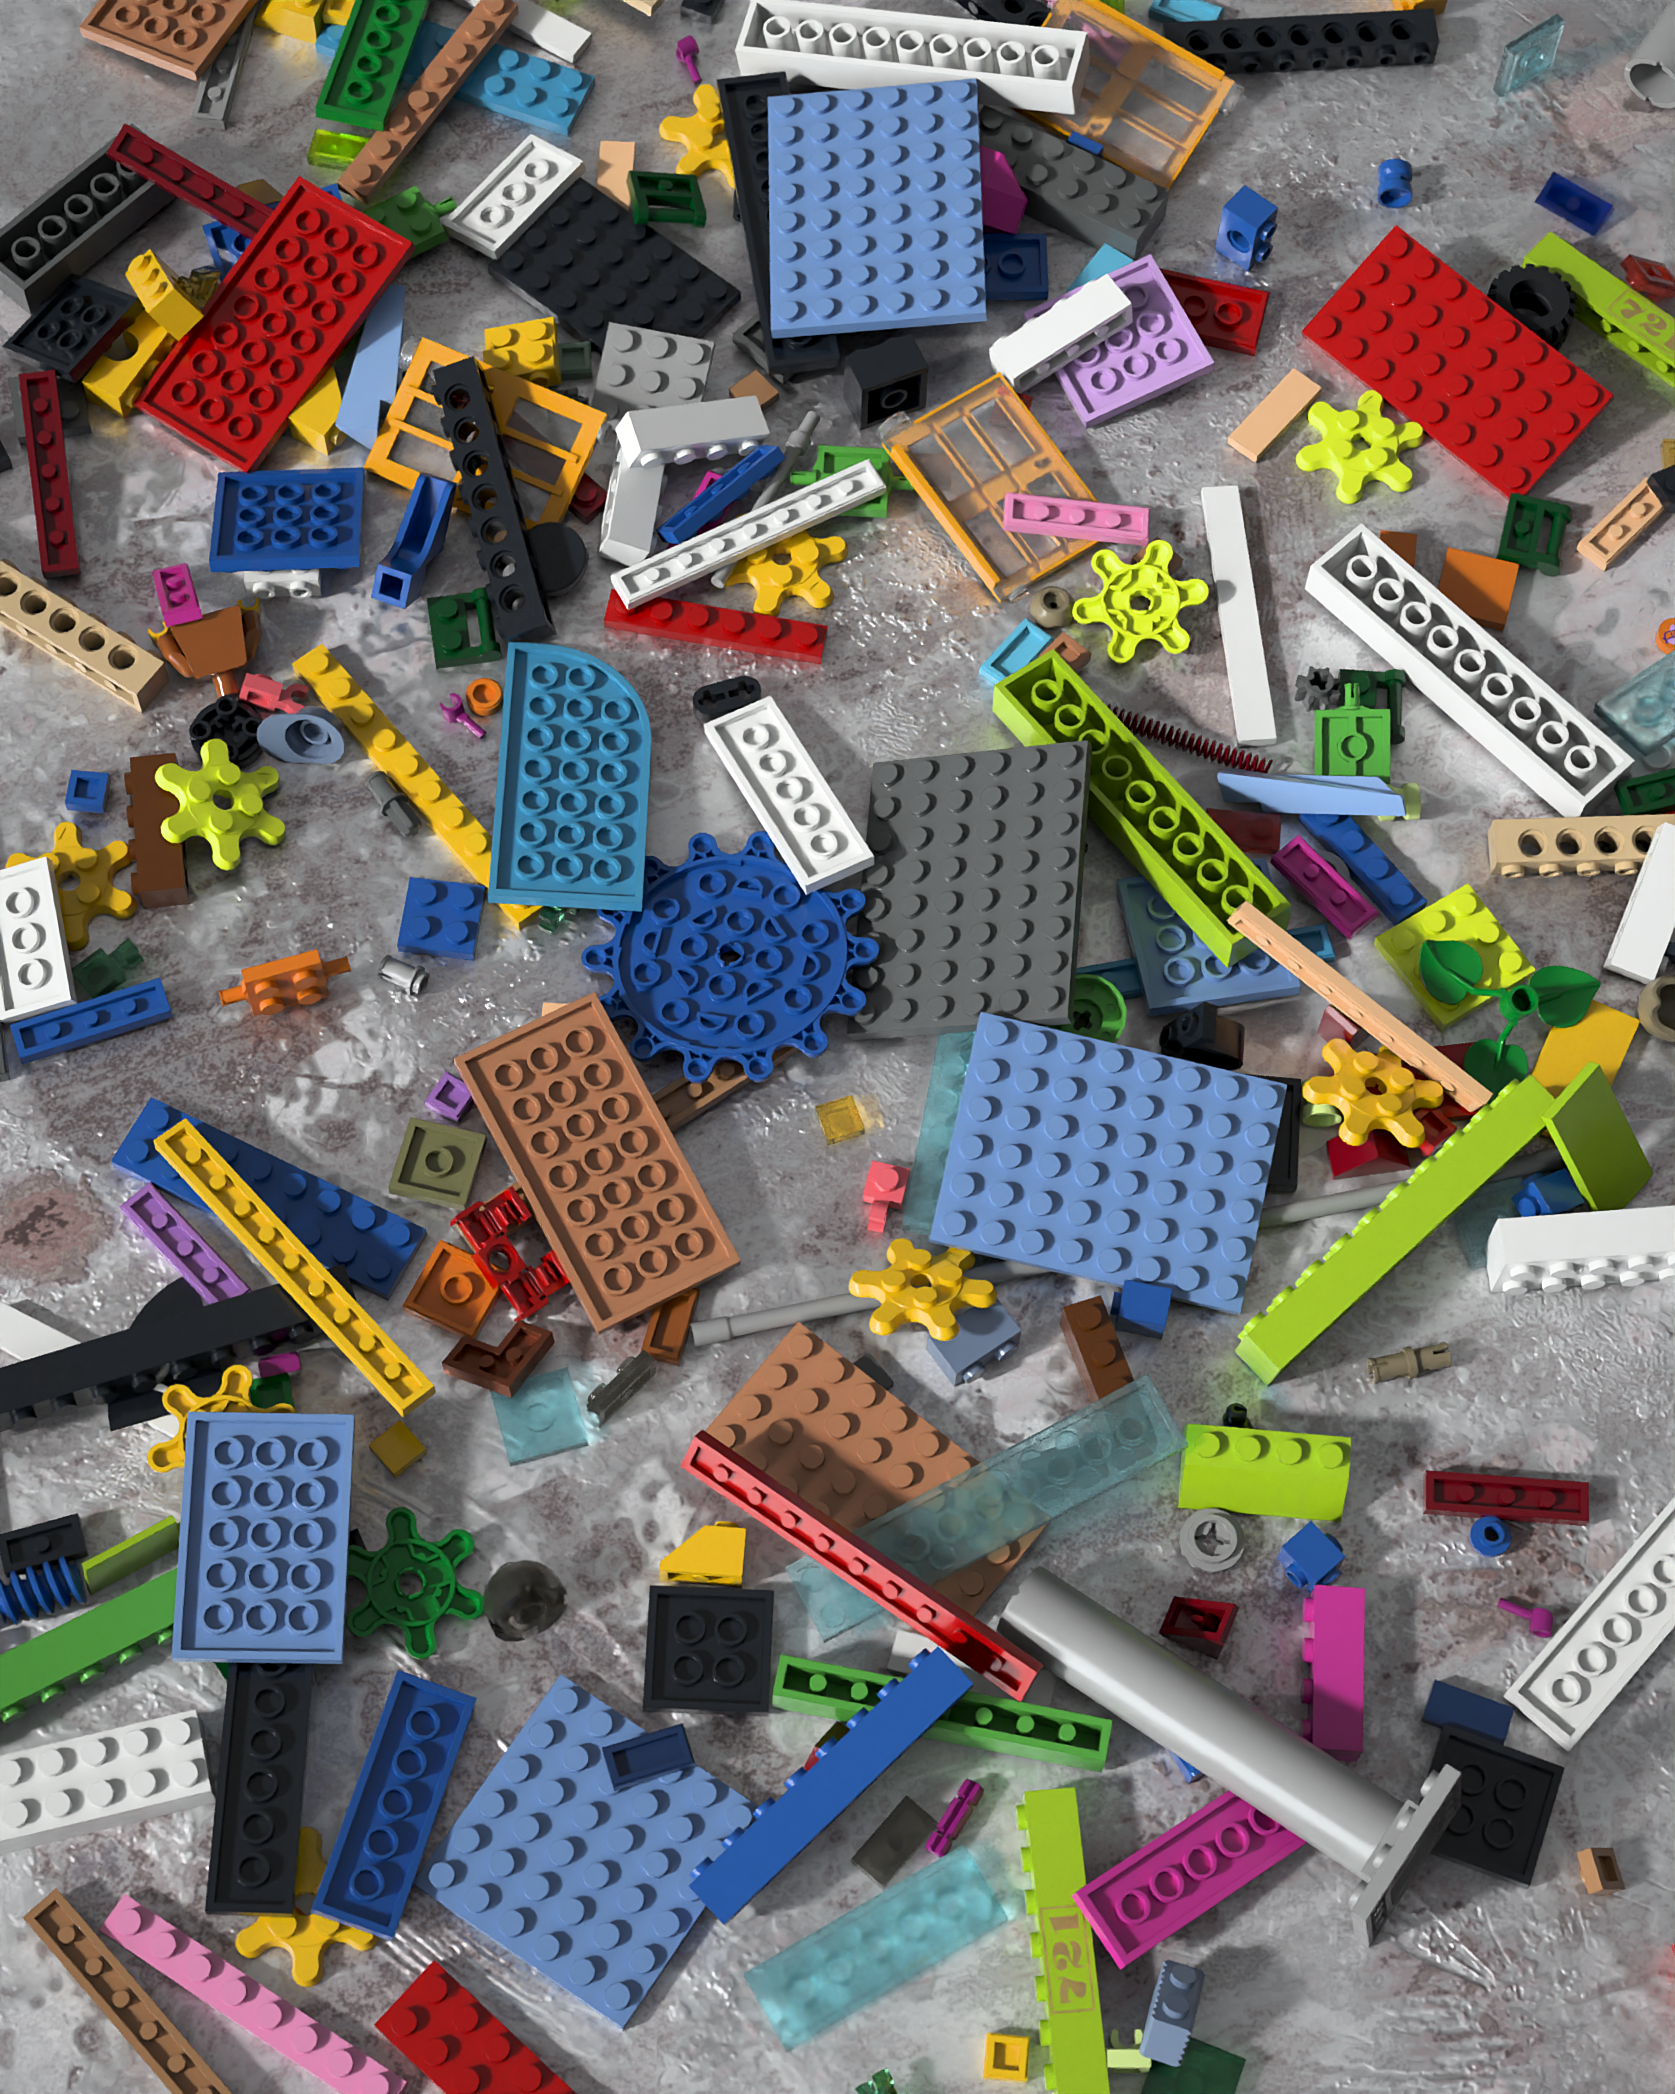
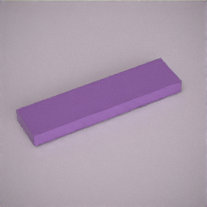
M151 1182L119 1206L121 1212L198 1292L208 1305L252 1292V1289Z

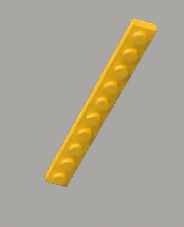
M320 644L293 662V671L306 686H309V689L327 710L332 712L335 717L342 719L343 728L379 770L386 773L395 788L407 796V802L480 885L486 887L488 894L493 839L491 835L323 644ZM496 903L519 930L550 909L549 906Z
M186 1118L153 1140L155 1149L403 1418L436 1393L432 1382Z

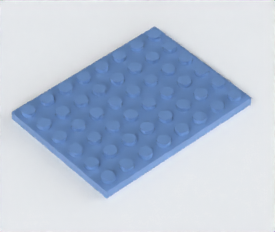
M977 78L768 97L770 308L772 338L987 321Z
M980 1012L928 1242L1123 1288L1125 1280L1172 1289V1300L1239 1315L1242 1309L1287 1084Z

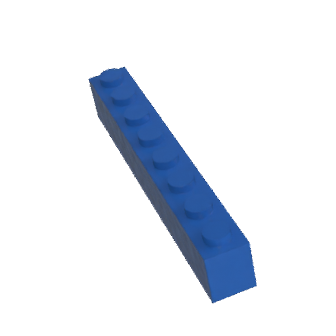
M939 1646L931 1653L927 1648H924L908 1664L912 1672L901 1682L895 1677L888 1682L877 1694L881 1701L870 1712L865 1707L859 1710L846 1723L850 1731L839 1742L834 1737L830 1738L815 1753L820 1760L812 1768L806 1771L803 1766L800 1767L784 1783L789 1789L777 1801L772 1796L764 1801L753 1813L757 1820L746 1831L739 1826L721 1843L726 1850L714 1862L708 1856L690 1873L694 1881L689 1885V1888L724 1926L973 1688L974 1683Z

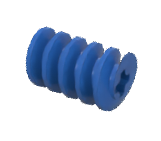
M60 1556L58 1570H54L48 1561H43L41 1575H38L31 1565L27 1566L25 1580H21L15 1570L11 1571L10 1583L8 1585H5L0 1579V1613L4 1623L6 1624L7 1615L14 1624L22 1623L23 1610L32 1620L37 1619L39 1605L42 1606L48 1615L55 1612L56 1600L65 1610L71 1607L72 1595L81 1605L87 1603L86 1588L77 1559L75 1558L74 1565H70L64 1556Z

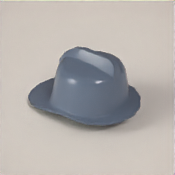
M317 705L306 706L295 714L271 715L264 719L257 729V741L261 749L278 761L332 764L338 761L345 752V741L341 734L343 727L342 719L335 717L326 708Z

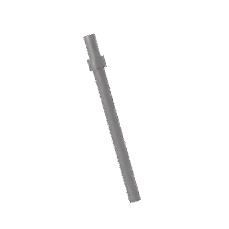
M809 411L798 430L791 433L785 444L787 448L784 453L785 459L776 466V472L769 478L750 512L774 501L798 457L803 456L811 444L810 437L821 419L817 413ZM738 561L716 570L711 579L712 584L723 588Z

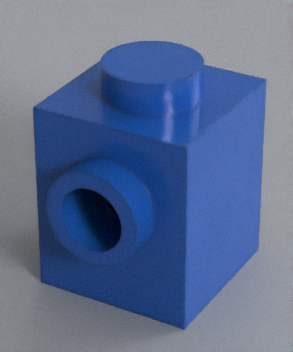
M1565 1168L1547 1176H1544L1541 1171L1531 1175L1521 1182L1523 1189L1511 1198L1522 1217L1569 1214L1585 1202Z
M1310 1521L1281 1547L1276 1559L1286 1568L1284 1571L1288 1579L1296 1587H1304L1311 1594L1315 1585L1332 1586L1343 1573L1339 1568L1346 1556L1342 1553L1343 1548L1333 1535L1330 1533L1324 1534Z

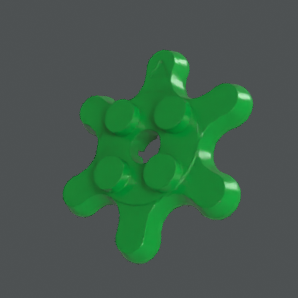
M397 1507L392 1509L386 1517L385 1525L388 1531V1541L382 1549L367 1551L359 1546L349 1545L348 1576L356 1577L364 1583L366 1598L363 1603L352 1609L348 1614L347 1627L353 1635L367 1637L373 1634L381 1625L394 1624L403 1631L406 1639L405 1647L411 1657L426 1659L434 1653L437 1647L434 1625L438 1618L443 1615L452 1614L463 1620L470 1621L477 1619L484 1611L485 1603L481 1594L461 1586L455 1576L457 1565L473 1552L474 1539L467 1531L455 1529L440 1541L428 1542L422 1539L417 1532L414 1513L405 1507ZM405 1574L416 1575L421 1580V1590L416 1594L405 1595V1592L399 1586L400 1577Z

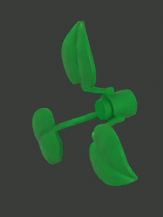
M1426 940L1422 943L1419 954V972L1422 982L1429 994L1437 1001L1456 1005L1464 999L1467 992L1477 996L1500 998L1499 1009L1501 1014L1508 1019V1024L1500 1034L1498 1043L1491 1039L1478 1040L1468 1048L1463 1060V1070L1493 1093L1486 1103L1489 1105L1513 1079L1516 1078L1521 1083L1526 1077L1528 1063L1524 1050L1517 1045H1505L1507 1037L1513 1028L1517 1026L1518 1021L1524 1019L1537 1009L1539 1018L1545 1024L1555 1028L1571 1027L1584 1017L1601 985L1600 981L1583 971L1553 965L1546 966L1535 972L1529 979L1528 985H1517L1509 991H1506L1504 988L1498 990L1475 988L1473 985L1481 979L1483 966L1480 956L1469 945L1454 940Z

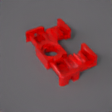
M511 1186L486 1204L478 1201L463 1210L450 1221V1226L456 1223L459 1225L476 1251L471 1256L493 1290L500 1286L519 1315L514 1319L517 1322L518 1320H525L547 1305L548 1296L570 1281L554 1250L540 1258L542 1264L536 1268H533L531 1265L527 1267L506 1236V1233L509 1232L506 1227L514 1222L520 1225L532 1216L514 1187ZM484 1206L485 1209L480 1211L479 1208ZM492 1252H501L507 1257L509 1261L507 1271L498 1272L492 1268L490 1264ZM543 1295L545 1299L540 1301L539 1297Z

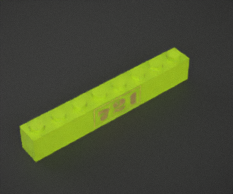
M1549 231L1524 256L1521 268H1525L1526 264H1534V268L1541 269V266L1549 268L1548 272L1552 274L1557 272L1562 275L1561 281H1568L1571 285L1570 292L1575 293L1576 301L1574 305H1576L1574 318L1675 389V318L1657 307L1652 300L1643 297L1630 288L1625 281L1616 278L1603 269L1595 260L1586 257L1576 250L1567 240L1559 238Z
M1075 1787L1025 1791L1022 1804L1016 1805L1015 1811L1018 1831L1025 1830L1027 1847H1020L1022 1873H1030L1031 1889L1025 1890L1027 1916L1034 1915L1036 1932L1029 1933L1030 1953L1032 1959L1039 1958L1041 1975L1034 1976L1036 2002H1044L1045 2019L1039 2020L1041 2047H1049L1050 2063L1043 2064L1046 2091L1053 2090V2094H1110L1092 1930L1090 1923L1071 1897L1075 1892L1086 1886Z

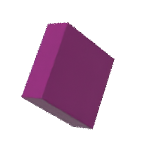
M296 1351L260 1358L258 1362L261 1378L300 1370L302 1367L299 1352Z

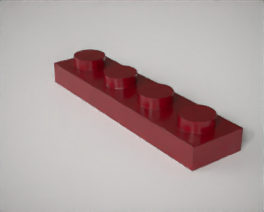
M1426 1470L1423 1475V1514L1469 1518L1489 1516L1509 1521L1586 1526L1589 1522V1482Z

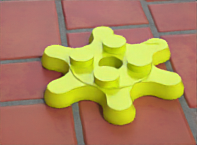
M1368 390L1360 396L1356 411L1344 410L1338 412L1326 402H1317L1309 408L1307 420L1321 432L1322 441L1303 447L1297 453L1296 464L1300 469L1307 472H1314L1318 469H1330L1335 472L1339 478V484L1336 488L1338 499L1345 504H1355L1361 500L1364 486L1373 480L1386 483L1396 492H1407L1414 484V476L1412 471L1399 461V454L1403 450L1419 447L1423 443L1425 435L1421 425L1416 422L1396 425L1390 419L1383 418L1381 416L1384 409L1382 396L1375 390ZM1364 438V441L1369 444L1370 448L1358 450L1352 443Z
M1164 540L1151 542L1146 548L1144 558L1134 565L1121 562L1113 551L1107 549L1096 552L1092 557V569L1102 578L1104 583L1103 589L1095 597L1082 598L1076 601L1072 608V615L1078 623L1083 625L1101 622L1110 626L1113 631V637L1108 645L1107 652L1110 659L1115 663L1124 664L1132 660L1137 645L1148 639L1159 641L1165 650L1171 654H1181L1189 647L1190 638L1187 631L1178 624V614L1185 607L1197 606L1205 602L1209 589L1207 584L1200 579L1177 581L1170 576L1168 565L1173 557V550L1171 545ZM1137 596H1144L1150 600L1151 604L1147 611H1138L1131 609L1130 602Z
M221 739L208 740L203 744L201 748L203 765L198 771H188L174 763L164 764L156 771L155 779L158 786L163 790L173 793L180 803L179 812L171 817H167L161 825L163 837L167 841L177 844L184 842L191 836L204 837L210 842L213 850V861L220 869L229 871L239 865L241 862L239 844L246 837H256L269 845H277L285 838L286 830L284 823L267 813L263 808L262 798L265 795L274 792L279 786L280 781L277 770L271 766H263L257 768L252 773L240 771L237 765L229 761L227 744ZM213 796L230 798L231 809L222 810L218 808L213 802Z

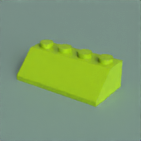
M1187 1423L1183 1427L1178 1508L1195 1510L1213 1508L1229 1513L1341 1522L1349 1481L1351 1437Z

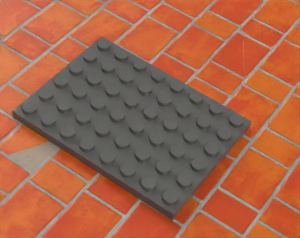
M1088 740L873 763L866 844L874 855V865L863 869L861 892L865 896L866 904L858 915L856 937H866L875 940L879 946V956L871 965L853 968L851 986L863 991L866 996V1006L859 1015L848 1016L847 1035L852 1041L976 1031L980 1012L1039 1026L1073 1023L1092 746Z

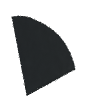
M180 1277L158 1292L143 1307L130 1328L202 1307L200 1295L183 1277ZM212 1367L197 1372L196 1375L189 1379L181 1381L173 1379L162 1384L168 1387L182 1384L187 1386L196 1396L207 1398L219 1391L223 1372L222 1368ZM154 1389L143 1393L134 1391L118 1396L113 1402L108 1403L110 1431L172 1414L163 1406L162 1398L164 1392Z

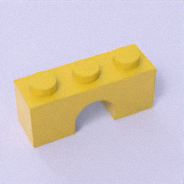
M151 249L144 255L137 256L130 263L125 275L147 313L179 341L204 316L196 302L185 293L187 288L180 276Z
M146 309L123 332L127 350L136 354L124 361H115L101 355L82 380L88 402L125 419L132 408H136L134 405L135 400L178 343V340L153 319Z

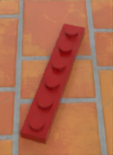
M611 589L604 617V628L820 665L828 634V626L662 597H656L628 610L615 589Z

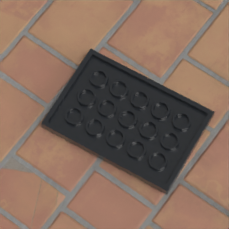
M581 177L498 260L494 259L488 265V273L546 316L554 317L557 324L582 342H590L591 348L600 355L603 353L609 322L702 339L741 300L740 290L649 225L635 224L632 213Z

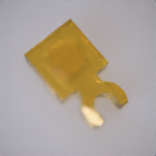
M209 265L192 269L189 278L180 276L177 279V283L182 285L181 289L196 302L198 307L205 306L219 286L218 279L221 271Z

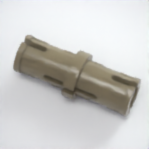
M1446 1342L1418 1349H1412L1408 1346L1401 1348L1400 1353L1368 1358V1373L1373 1374L1370 1379L1373 1384L1403 1376L1413 1379L1417 1378L1418 1373L1444 1367L1449 1368L1452 1366V1357L1450 1351L1445 1352L1449 1347Z

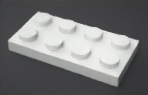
M530 134L442 222V226L447 235L492 259L498 260L586 171L584 161Z
M42 857L0 870V1021L4 1024H9L77 1003L52 860L48 857Z

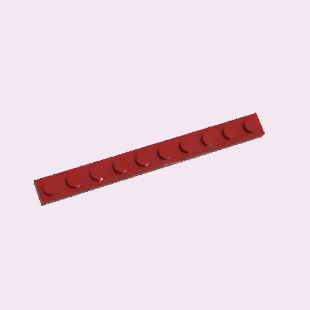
M703 1429L694 1436L680 1467L1019 1702L1025 1698L1044 1666L1042 1663Z

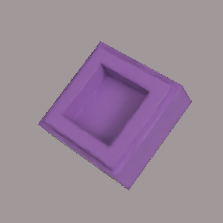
M445 1071L425 1100L427 1108L457 1125L460 1124L474 1104V1100L464 1081Z

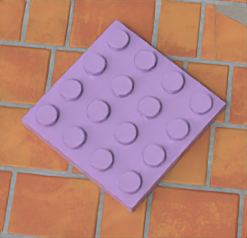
M1151 254L1108 273L1110 278L1132 303L1133 323L1054 372L1086 429L1215 370V363ZM1084 285L1023 312L1024 321L1027 322L1033 317L1043 315L1052 309L1059 300L1068 299L1079 292Z

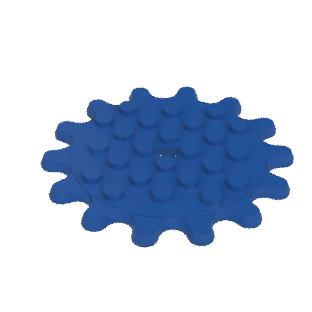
M766 831L753 833L748 838L744 849L735 854L722 852L712 835L698 833L691 837L688 842L689 858L685 863L676 867L664 864L655 856H645L642 912L618 910L616 913L614 910L597 909L598 916L615 928V936L608 943L592 945L582 952L581 960L583 966L588 971L609 975L614 980L612 989L598 997L611 1022L629 1019L638 1024L637 1034L629 1043V1051L631 1056L641 1063L650 1062L664 1051L675 1050L681 1052L685 1057L683 1073L694 1084L705 1083L712 1074L713 1068L720 1062L727 1060L741 1063L746 1075L754 1082H764L773 1072V1054L785 1047H794L801 1050L810 1058L821 1057L829 1045L828 1037L820 1027L821 1019L833 1013L857 1016L866 1006V996L863 991L851 986L846 980V974L851 969L871 965L879 956V946L875 940L852 936L846 929V923L859 915L866 904L864 894L857 889H847L838 893H831L821 888L806 895L787 863H783L775 857V844ZM729 951L739 953L741 957L735 962H730L729 966L720 959L724 953Z

